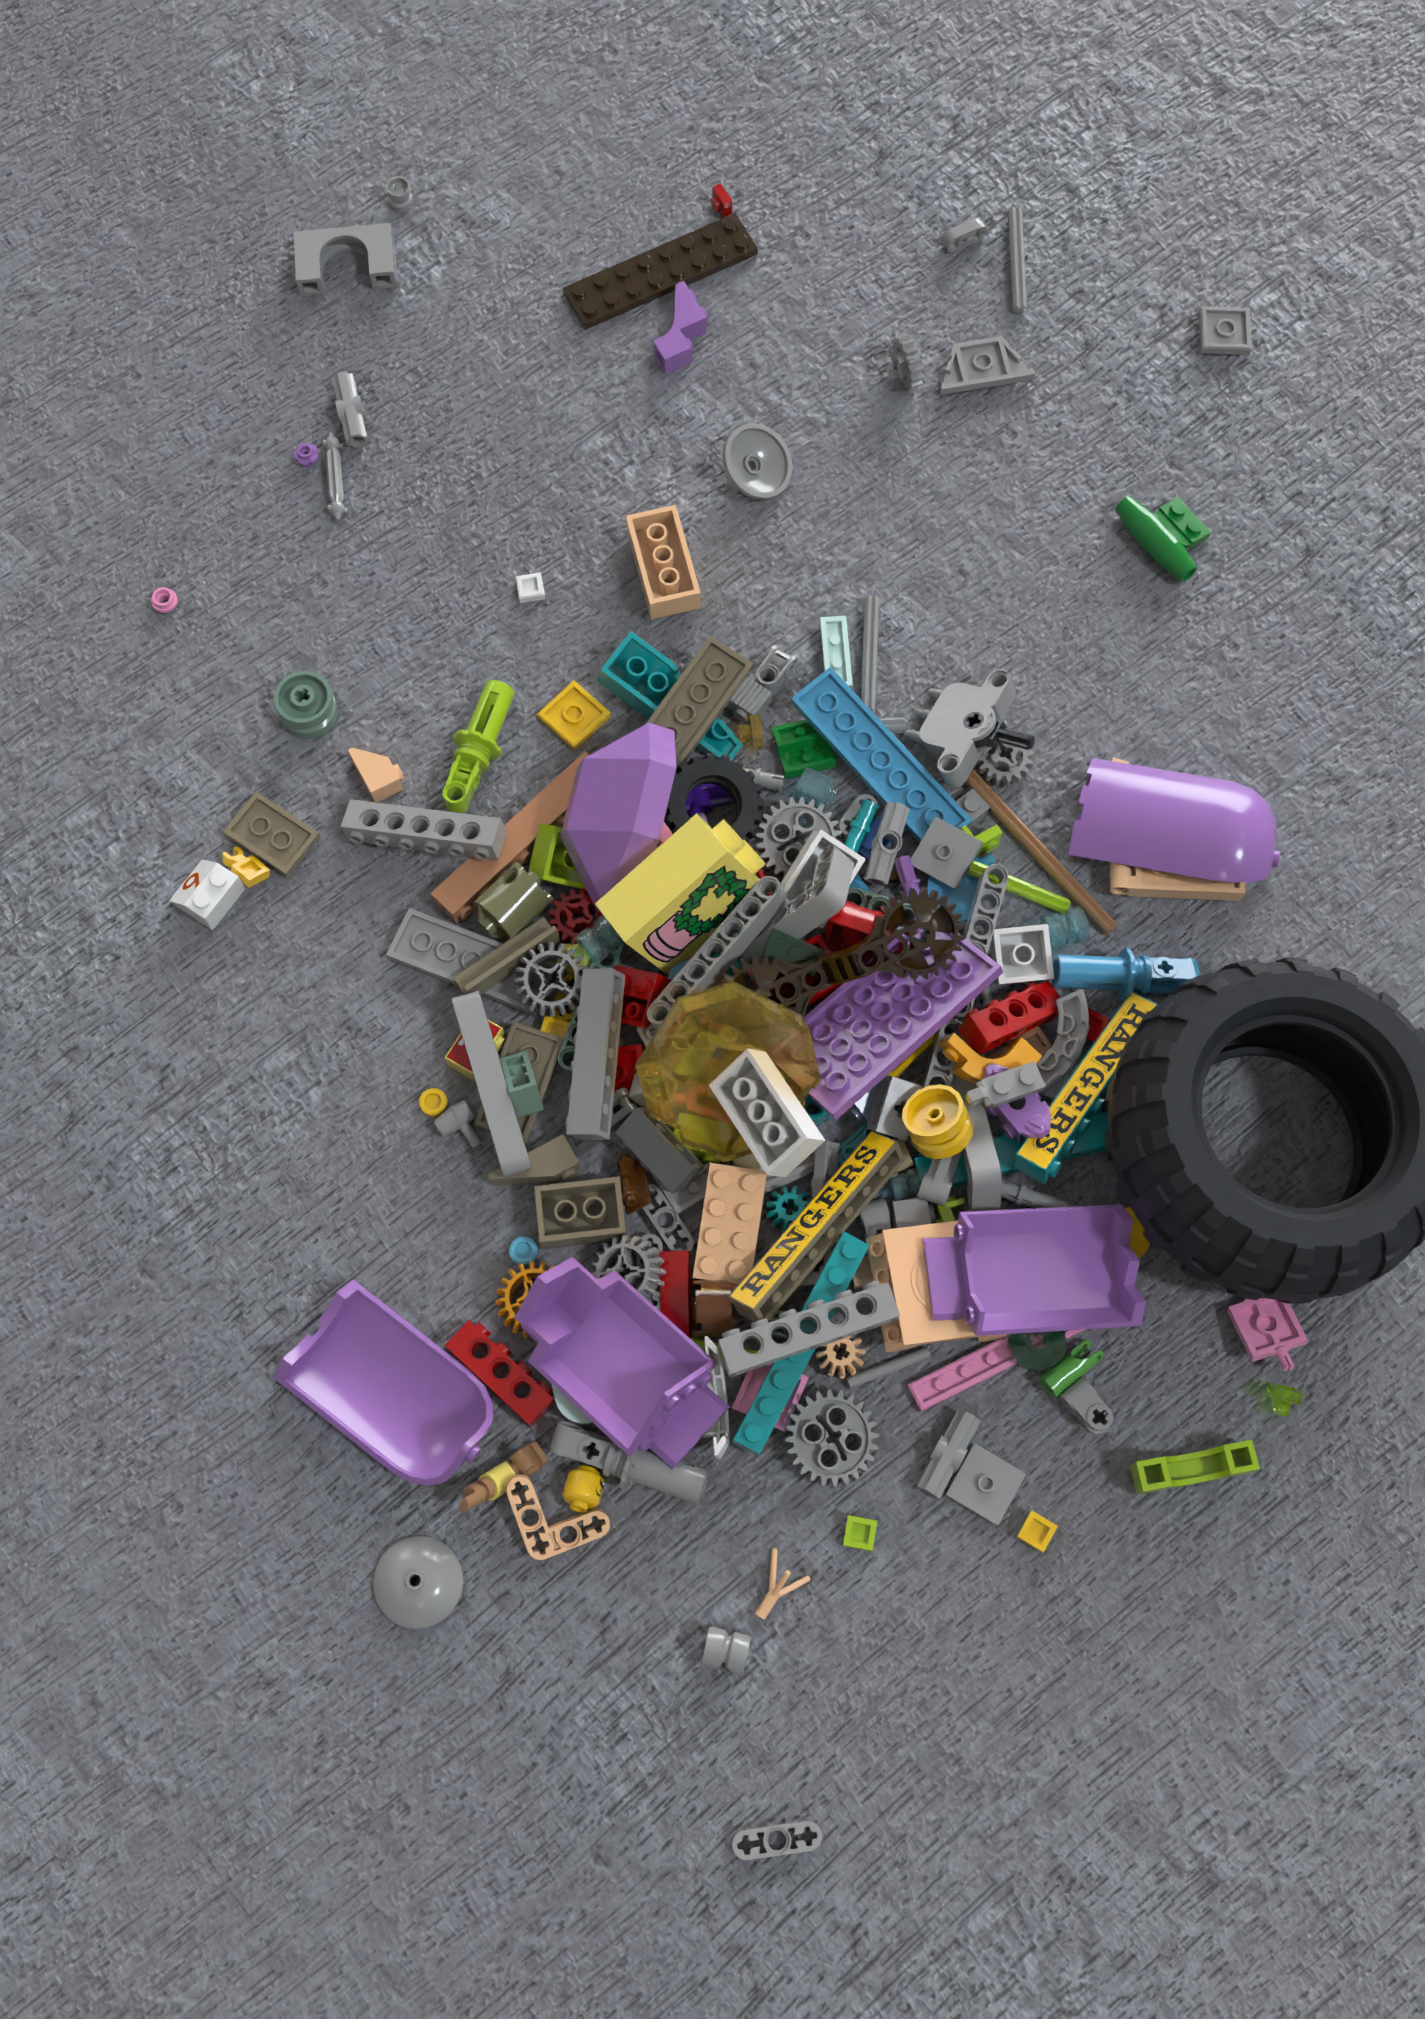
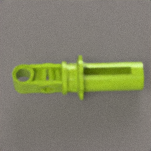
M486 681L467 729L457 731L453 737V742L458 749L453 754L454 762L443 788V798L447 812L464 814L468 810L473 794L480 783L481 774L488 770L489 761H495L501 756L502 750L496 741L515 696L514 690L501 681ZM487 719H488V722H487V724H486V727H485V729H484V732L482 733L483 728H484V726H485V723H486V721H487ZM453 797H461L456 801L450 800Z

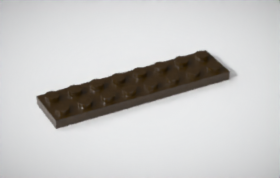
M734 213L563 287V294L584 330H587L674 292L675 286L682 281L687 286L758 255V247L737 214Z

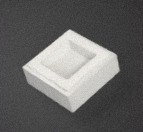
M541 572L516 576L520 603L545 599Z

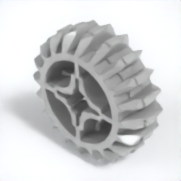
M549 942V951H545L544 946L539 944V954L536 955L534 950L530 949L528 952L532 959L529 961L525 957L521 958L522 963L527 965L526 968H516V971L523 974V977H517L514 981L517 984L524 985L516 989L517 994L527 993L521 1001L523 1004H526L532 1000L533 1002L529 1007L532 1012L539 1005L541 1006L539 1010L541 1016L545 1015L546 1009H550V1016L555 1017L557 1008L560 1009L561 1014L564 1016L567 1014L564 1006L569 1005L574 1011L576 1006L572 1001L576 999L580 1002V995L578 993L580 991L579 983L582 979L581 973H583V969H588L587 965L578 967V964L583 961V957L580 955L572 959L575 949L571 948L565 954V944L563 943L559 945L558 951H555L553 942ZM548 958L561 959L559 963L550 969L538 965V963ZM568 964L571 965L575 973L573 989L563 981V974ZM532 971L542 979V984L536 996L530 987ZM541 972H543L547 976H554L555 973H558L559 976L556 978L557 980H559L560 985H562L563 987L559 986L558 984L555 985L554 983L550 984V986H546V983H548V981ZM553 991H560L567 995L559 1001H543Z
M623 1235L622 1240L617 1237L612 1238V1245L608 1243L603 1244L604 1253L595 1252L599 1261L598 1263H590L592 1267L596 1268V1272L591 1274L597 1280L614 1270L620 1276L627 1274L624 1279L635 1289L638 1283L643 1280L637 1291L652 1304L650 1296H660L656 1288L657 1286L665 1285L663 1281L659 1280V1276L666 1274L664 1269L659 1268L665 1261L663 1258L657 1257L659 1250L655 1247L651 1248L652 1243L650 1241H642V1238L639 1236L631 1238L629 1235ZM634 1252L639 1253L642 1257L645 1268L637 1266Z

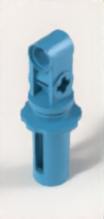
M1130 948L1120 950L1118 957L1055 955L1052 962L1054 972L1052 984L1055 988L1116 990L1121 1000L1130 997L1132 991H1137L1139 994H1146L1147 992L1173 993L1186 981L1201 975L1198 961L1193 958H1151L1147 955L1134 957Z

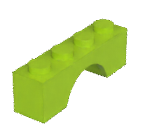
M1252 1440L1226 1444L1184 1455L1163 1456L1137 1461L1130 1465L1137 1495L1251 1474L1260 1470Z

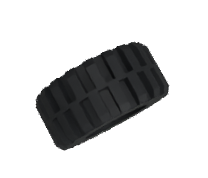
M706 753L705 757L696 755L691 757L688 762L683 761L676 768L664 823L674 834L690 820L686 811V800L689 793L698 785L713 784L726 790L732 797L736 813L730 826L742 840L749 843L762 822V809L764 808V798L760 797L762 792L760 783L755 784L753 780L755 775L751 770L746 772L742 768L744 766L742 762L737 760L734 763L729 760L730 756L724 754L721 757H715V753Z

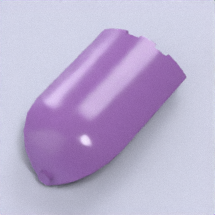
M1096 758L1092 759L1087 771L1086 785H1083L1079 799V805L1083 806L1082 813H1079L1078 819L1074 821L1068 855L1224 882H1255L1264 880L1270 875L1272 867L1278 866L1280 851H1275L1277 844V821L1268 802L1252 788L1228 780Z
M352 1280L337 1291L328 1308L318 1320L322 1326L313 1337L307 1334L282 1359L274 1379L399 1477L410 1483L426 1486L446 1482L466 1460L472 1463L479 1455L481 1448L478 1444L493 1422V1403L485 1386L469 1369L355 1280Z

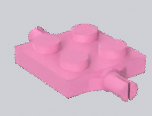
M1259 1298L1258 1300L1245 1299L1241 1303L1228 1307L1227 1312L1252 1362L1266 1357L1277 1356L1283 1371L1291 1370L1295 1367L1288 1351L1305 1345L1308 1339L1290 1304L1278 1302L1274 1299Z
M773 1363L747 1372L732 1406L733 1410L744 1415L747 1414ZM801 1375L774 1428L786 1433L784 1426H788L791 1421L787 1416L788 1414H794L796 1410L794 1405L798 1404L809 1377Z

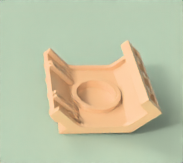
M958 1221L886 1229L881 1234L866 1238V1243L870 1245L868 1254L873 1281L879 1280L880 1284L889 1283L900 1313L898 1320L882 1325L886 1352L893 1353L923 1344L978 1337L979 1342H988L1009 1336V1334L976 1336L965 1319L932 1320L922 1238L954 1237V1226L958 1224Z

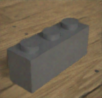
M649 1106L636 1108L615 1132L621 1138L622 1145L636 1154L640 1159V1164L646 1170L651 1171L659 1179V1185L668 1192L675 1193L684 1190L705 1167Z

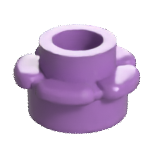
M302 443L294 451V458L298 460L301 466L312 467L318 460V449L313 444Z

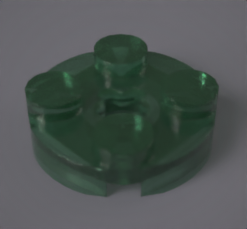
M1065 1331L1008 1334L1007 1348L1012 1358L1027 1370L1042 1372L1050 1369L1063 1358L1066 1352ZM1040 1334L1043 1337L1042 1343L1045 1346L1043 1348H1033L1031 1346L1032 1341L1029 1338L1031 1335L1037 1337Z

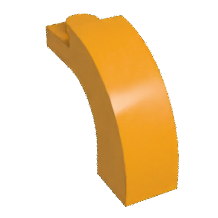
M955 1033L944 1036L938 1043L943 1049L944 1056L953 1062H957V1065L951 1072L972 1084H976L983 1079V1068L990 1063L1013 1069L1033 1061L1037 1064L1042 1057L1023 1038L1011 1040L995 1059H988L978 1055Z

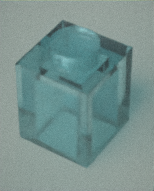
M806 767L795 788L794 800L799 802L800 798L804 797L805 804L808 805L814 799L815 808L823 804L825 809L827 804L832 805L837 795V791L834 790L835 779Z

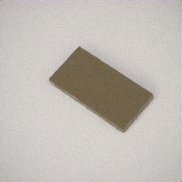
M513 1021L499 1059L527 1051L542 1103L556 1069L558 1055L564 1038ZM481 1104L474 1125L490 1131L483 1104ZM539 1111L517 1118L525 1144H528Z

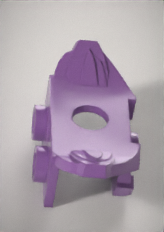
M990 1063L983 1068V1079L1010 1069ZM1038 1093L1023 1097L1026 1104L1020 1110L1011 1108L1009 1103L995 1108H991V1106L985 1107V1109L992 1118L997 1116L1002 1122L1001 1128L1009 1139L1015 1138L1019 1144L1023 1142V1136L1042 1139L1050 1133L1051 1111L1046 1101L1041 1103Z

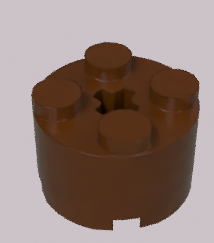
M692 1280L691 1289H696L695 1296H691L692 1329H696L692 1334L693 1339H705L704 1337L706 1336L709 1339H723V1333L737 1328L736 1313H731L732 1302L729 1298L736 1287L735 1284H729V1281Z

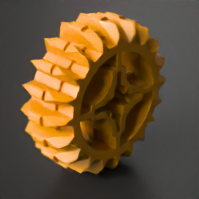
M533 1260L529 1262L530 1269L526 1270L523 1263L518 1264L520 1270L518 1274L513 1269L508 1271L512 1278L511 1280L507 1278L501 1279V1283L507 1288H498L496 1291L498 1295L504 1297L496 1300L497 1306L504 1307L498 1311V1315L500 1318L507 1317L504 1321L506 1327L514 1324L512 1329L514 1334H518L522 1329V1324L514 1318L515 1313L518 1312L530 1291L529 1289L533 1285L531 1279L537 1278V1276L546 1272L547 1264L545 1261L540 1263L539 1269L536 1268ZM523 1283L525 1286L523 1296L516 1299L517 1302L512 1304L515 1290ZM523 1330V1337L528 1338L529 1335Z

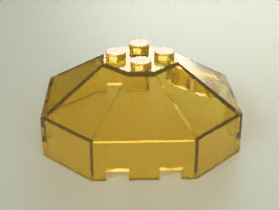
M734 981L677 998L635 1065L649 1116L676 1128L683 1144L698 1151L703 1149L713 1154L715 1159L722 1162L753 1154L709 1085L747 1048L764 1051L768 1054L804 1107L806 1104L804 1099L811 1088L816 1089L821 1081L810 1030L803 1017ZM717 1046L727 1049L726 1052H723V1057L719 1059L716 1055L711 1056V1053L715 1052V1047Z

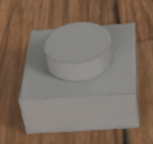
M973 788L956 801L973 820L969 827L990 811V806Z

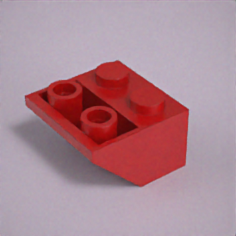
M615 965L614 969L625 975L621 1023L646 1029L651 1024L647 1017L649 1006L672 980L657 973Z

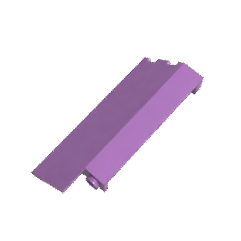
M1122 1204L959 1212L958 1224L954 1226V1237L922 1238L932 1320L965 1319L976 1336L1141 1326L1146 1300L1135 1286L1140 1260L1129 1246L1133 1218Z

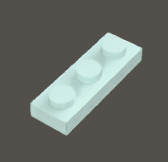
M846 616L820 617L824 671L831 667L852 689Z

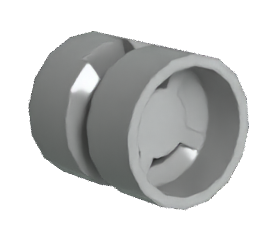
M710 1626L701 1666L717 1670L721 1666H725L726 1672L743 1676L751 1636L737 1632L732 1636H728L726 1630Z

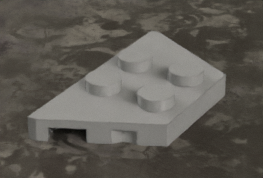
M1002 336L953 344L940 393L945 395L1030 381L1035 379V370L1033 368L1028 369L1021 361L1022 357L1010 348L1009 343Z

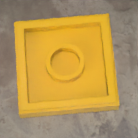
M573 680L537 713V718L575 751L611 718V712Z

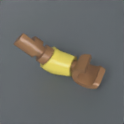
M536 1441L528 1443L524 1448L519 1449L509 1457L512 1461L511 1463L507 1460L480 1475L478 1481L465 1487L462 1493L463 1500L460 1502L461 1513L469 1511L486 1500L493 1501L507 1492V1483L511 1477L518 1474L529 1477L548 1463V1458Z

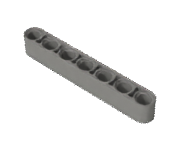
M763 877L754 885L649 1006L647 1010L648 1020L659 1034L666 1035L669 1031L674 1032L719 981L723 976L722 974L726 973L730 965L739 958L783 907L786 897L779 881L775 877ZM775 891L772 895L766 896L769 892ZM757 912L754 916H749L751 913ZM740 932L737 936L731 937L734 933ZM721 953L719 957L713 958L715 954ZM703 973L702 977L695 979L698 974ZM686 994L682 999L676 1000L680 995ZM664 1015H667V1017L664 1020L658 1021L659 1018H661Z
M479 990L452 998L453 1006L503 1175L508 1177L531 1170V1163Z

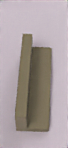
M542 917L453 978L454 982L463 994L479 990L481 995L514 973L517 967H523L525 964L521 961L522 957L530 961L532 957L528 950H534L537 955L540 953L538 949L539 944H542L546 951L549 949V942H553L554 945L560 941L558 930L555 926L551 927L546 919Z

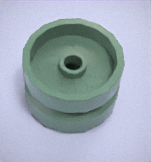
M298 671L286 676L277 685L274 693V705L286 730L292 735L303 739L318 738L326 734L335 725L338 717L337 703L327 680L321 675L311 671Z

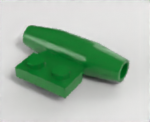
M1127 496L1120 501L1115 511L1131 536L1158 565L1178 580L1185 582L1190 579L1198 567L1185 548L1191 549L1209 538L1211 531L1179 497L1161 506L1156 515L1131 496Z

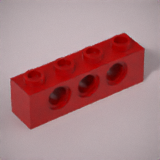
M1049 980L1040 984L1033 982L1020 993L1017 991L1011 992L1001 1002L996 999L988 1003L981 1011L977 1008L973 1009L963 1017L965 1021L957 1030L968 1046L978 1055H981L1026 1034L1037 1026L1041 1027L1055 1020L1058 1017L1056 1000L1061 997Z
M468 1320L445 1344V1347L532 1428L554 1405L555 1401L551 1397L554 1393L553 1390L542 1380L536 1383L530 1377L533 1373L532 1370L521 1360L516 1364L509 1357L512 1352L502 1342L499 1341L495 1344L488 1338L491 1332L480 1322L474 1325ZM479 1346H487L489 1348L487 1356L483 1359L474 1357V1351ZM500 1365H507L510 1368L508 1376L503 1379L496 1378V1368ZM520 1385H529L531 1387L529 1396L522 1399L516 1397V1389Z

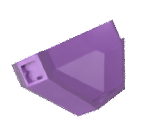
M647 723L587 756L577 767L560 838L596 910L599 912L601 911L595 903L654 852L657 847L676 772L674 730Z

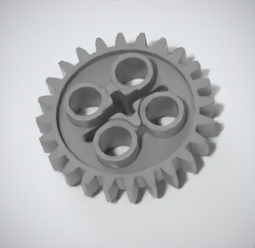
M790 797L787 806L780 800L778 803L779 810L771 806L769 808L771 816L763 814L762 820L766 824L760 823L758 830L763 833L755 835V839L762 841V843L757 844L755 850L763 851L760 855L761 859L768 860L765 866L766 870L771 867L775 868L773 877L782 873L784 879L793 864L786 859V854L791 852L798 856L809 838H805L802 845L796 842L782 851L777 850L778 847L792 843L795 836L801 839L809 835L813 830L819 829L833 838H838L842 834V831L833 829L839 822L838 820L830 822L829 818L832 812L822 813L824 809L823 804L815 808L814 799L807 805L805 804L804 797L800 798L798 804H795L794 799ZM798 819H808L811 827L807 829L802 828L798 823ZM783 829L787 833V838L778 839L774 834V830Z
M827 1389L823 1398L821 1393L816 1391L814 1392V1401L808 1396L803 1397L805 1407L800 1404L794 1405L798 1412L797 1415L788 1414L787 1417L793 1422V1425L784 1426L786 1431L791 1432V1436L784 1438L783 1442L791 1443L792 1447L787 1449L785 1454L794 1453L795 1458L790 1464L796 1465L800 1463L801 1467L798 1474L802 1475L808 1471L809 1482H813L818 1476L820 1486H824L827 1479H829L831 1487H836L838 1478L843 1485H847L849 1483L848 1475L854 1480L859 1479L857 1469L866 1472L868 1468L864 1461L875 1460L869 1454V1451L878 1449V1446L871 1443V1439L879 1437V1434L872 1433L870 1429L877 1425V1422H868L867 1418L872 1412L861 1411L864 1404L863 1401L854 1405L853 1394L843 1399V1390H838L835 1397H833L831 1389ZM832 1409L838 1410L841 1414V1421L838 1425L832 1424L829 1420V1413ZM817 1415H820L821 1420H822V1422H823V1425L825 1426V1429H824V1427L817 1421V1419H816V1416H817ZM808 1425L814 1426L817 1430V1437L813 1442L805 1437V1429ZM834 1432L836 1434V1437L833 1439L834 1443H827L828 1433ZM849 1434L853 1435L857 1440V1446L853 1451L849 1450L845 1445V1439ZM837 1447H838L839 1450H840L842 1453H844V1455L846 1456V1460H845V1461H843V1460L841 1459V1456H840L839 1451L837 1450ZM825 1450L829 1451L833 1456V1462L829 1467L824 1466L821 1462V1454Z

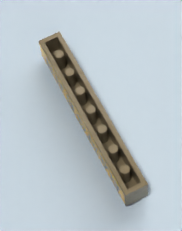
M871 1130L865 1139L859 1143L853 1153L842 1163L841 1167L824 1184L822 1189L730 1294L729 1298L738 1314L753 1322L762 1319L769 1321L842 1233L905 1161L897 1141Z

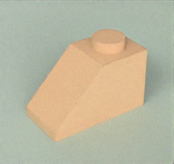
M356 748L348 750L351 760L374 802L377 803L404 790L401 783L404 776L398 764L393 766L386 756Z

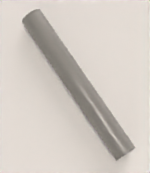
M926 1346L854 1376L847 1377L846 1380L849 1388L852 1389L928 1359L931 1355Z

